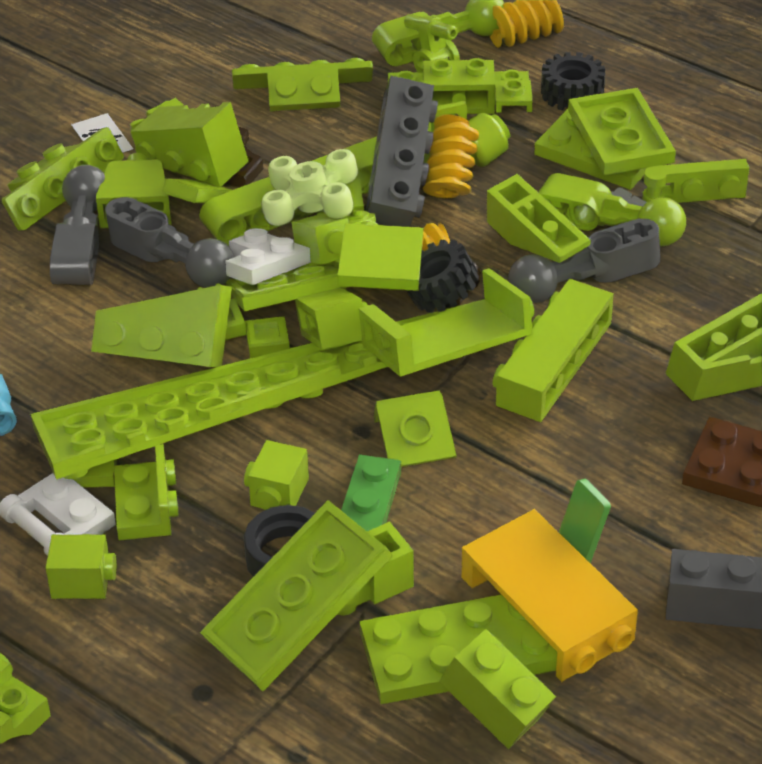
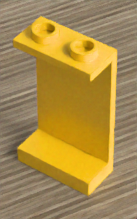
M535 509L462 547L461 578L471 588L488 580L557 651L556 677L561 682L577 673L587 672L597 661L613 652L625 650L635 640L638 609Z

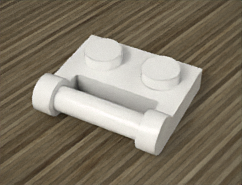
M53 473L20 495L10 494L0 502V516L9 523H16L44 547V552L47 556L52 534L102 535L116 525L114 512L73 479L60 478L56 480ZM37 510L63 533H55L31 512Z

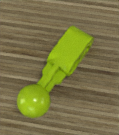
M469 0L463 12L456 14L446 12L431 16L439 18L444 24L455 26L457 28V35L458 33L471 30L480 36H491L494 30L499 29L497 20L493 18V6L497 5L503 8L504 1ZM416 12L412 15L423 17L428 14L425 12ZM406 16L380 24L372 34L373 44L387 63L392 66L413 62L414 53L422 49L419 32L404 25Z
M561 173L550 175L538 192L580 230L589 231L595 229L597 225L616 226L635 219H649L654 221L659 227L660 246H668L678 241L686 228V215L683 208L670 198L658 197L648 201L643 206L629 204L622 197L612 195L609 188L600 182Z

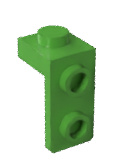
M585 478L576 481L559 533L591 563L611 504Z

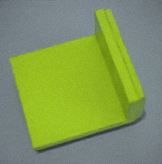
M440 390L376 401L374 421L380 423L387 459L401 460V467L456 458L457 455Z

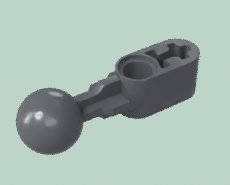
M81 165L72 169L64 178L62 193L65 201L71 207V212L64 215L63 223H57L50 256V278L53 285L93 284L99 251L98 217L94 214L95 211H98L96 194L99 186L105 179L104 172L97 167Z
M117 198L106 205L105 212L111 243L114 246L148 262H158L164 259H170L176 263L181 261L185 263L190 279L195 284L204 288L216 286V283L224 285L231 278L226 275L225 261L234 258V254L224 242L208 238L200 240L195 244L191 243L187 235L178 232L175 227L168 224L166 214L133 198Z
M635 219L597 231L589 236L591 240L590 246L561 263L550 262L541 255H525L516 260L511 266L508 273V282L531 298L532 303H538L549 299L553 295L558 282L571 278L579 281L592 277L596 281L607 283L651 270L661 260L659 227L652 220Z

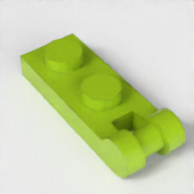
M746 159L651 166L646 168L644 173V184L647 188L643 191L642 200L648 202L654 198L665 197L677 203L744 198L746 197L749 165Z

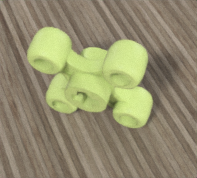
M338 149L331 152L327 156L324 166L315 161H307L297 165L296 161L289 156L277 157L270 162L268 166L269 177L272 186L276 190H272L263 196L262 209L265 219L271 225L279 226L290 222L297 207L306 213H313L323 209L325 214L333 219L344 218L352 212V195L349 187L345 184L352 182L356 178L358 168L355 156L350 150Z

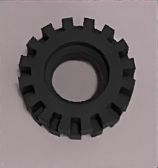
M564 52V57L556 54L553 56V59L548 58L546 64L542 66L541 94L543 100H548V105L551 107L558 104L557 109L563 111L565 107H568L569 99L604 93L605 67L604 65L601 66L602 62L599 59L593 61L594 56L589 54L584 58L581 52H577L576 56H571V52Z
M440 240L438 246L433 242L428 244V250H422L418 291H406L419 310L423 311L425 309L426 312L433 313L436 307L438 312L445 310V305L450 304L452 308L457 305L456 299L460 297L464 300L469 296L466 290L473 291L476 287L474 282L478 281V271L461 243L458 244L456 240H451L448 244L447 240Z

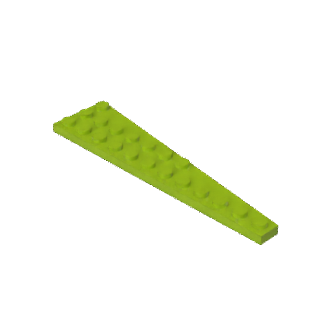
M468 304L397 321V323L402 326ZM362 340L324 350L310 343L31 414L34 431L56 480L60 478L77 479L85 476L89 468L263 409L276 408L282 405L283 402L298 397H318L323 393L324 388L388 366L363 346Z

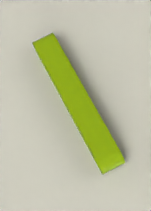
M377 136L344 148L350 150L355 156L358 168L356 178H360L362 195L368 193ZM430 152L429 154L424 153L423 163H427ZM328 155L312 161L324 166ZM270 177L211 198L202 206L199 214L200 221L217 240L224 242L228 246L229 240L243 236L244 232L249 229L258 228L270 231L283 226L271 225L267 222L263 213V196L272 190H276L271 184ZM297 207L294 210V216L290 222L296 221L298 219L309 216L316 212L306 213L299 210Z

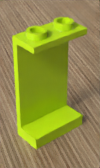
M488 268L482 270L484 300L402 326L374 304L359 308L363 346L401 377L531 335V318L534 316V306L527 294Z

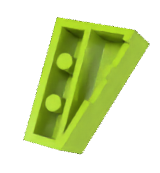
M223 102L219 107H210L209 103L201 104L197 108L191 109L187 105L158 107L130 131L136 146V153L146 155L149 160L158 159L162 161L164 169L218 187L224 185L249 162L231 102Z
M217 285L97 310L91 352L206 367L222 366L232 287Z
M762 293L674 343L665 374L692 401L762 386Z

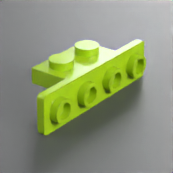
M351 58L338 63L316 60L310 64L303 65L281 62L269 67L246 64L240 68L232 69L234 89L268 88L270 111L340 107L339 83L370 82L373 76L372 61H364L360 58Z
M101 128L78 145L64 147L60 143L43 152L44 159L38 163L36 161L28 163L17 170L18 177L7 184L11 193L2 198V203L18 231L29 228L65 201L62 185L64 178L72 169L81 165H91L105 172L108 163L121 161L124 158V154L110 128Z

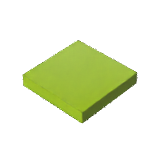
M345 223L338 269V286L418 291L424 228Z

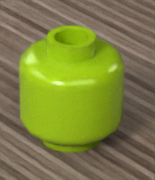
M478 113L468 120L470 127L479 132V138L476 141H471L477 145V152L470 156L475 159V165L486 167L507 151L510 132L503 120L496 114L490 116L487 113Z

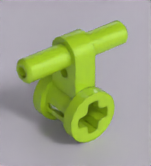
M408 14L405 17L404 25L419 32L422 49L416 51L413 55V63L417 72H423V59L425 61L436 59L460 60L458 49L451 41L457 36V28L455 26L444 24L439 18L429 15L419 17Z

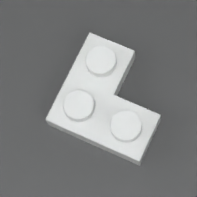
M258 228L249 229L244 232L243 236L229 240V247L234 254V258L225 261L227 276L251 285L311 263L310 248L294 243L291 238H279L267 234V231Z

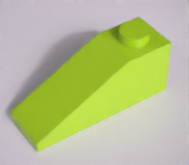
M516 174L487 190V223L509 244L558 263L590 246L591 240L520 175Z

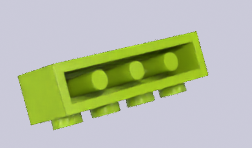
M569 279L560 292H554L546 311L542 316L537 315L533 320L532 334L526 336L524 340L519 339L507 363L498 366L493 377V387L496 388V406L542 422L611 325L614 293L573 279Z

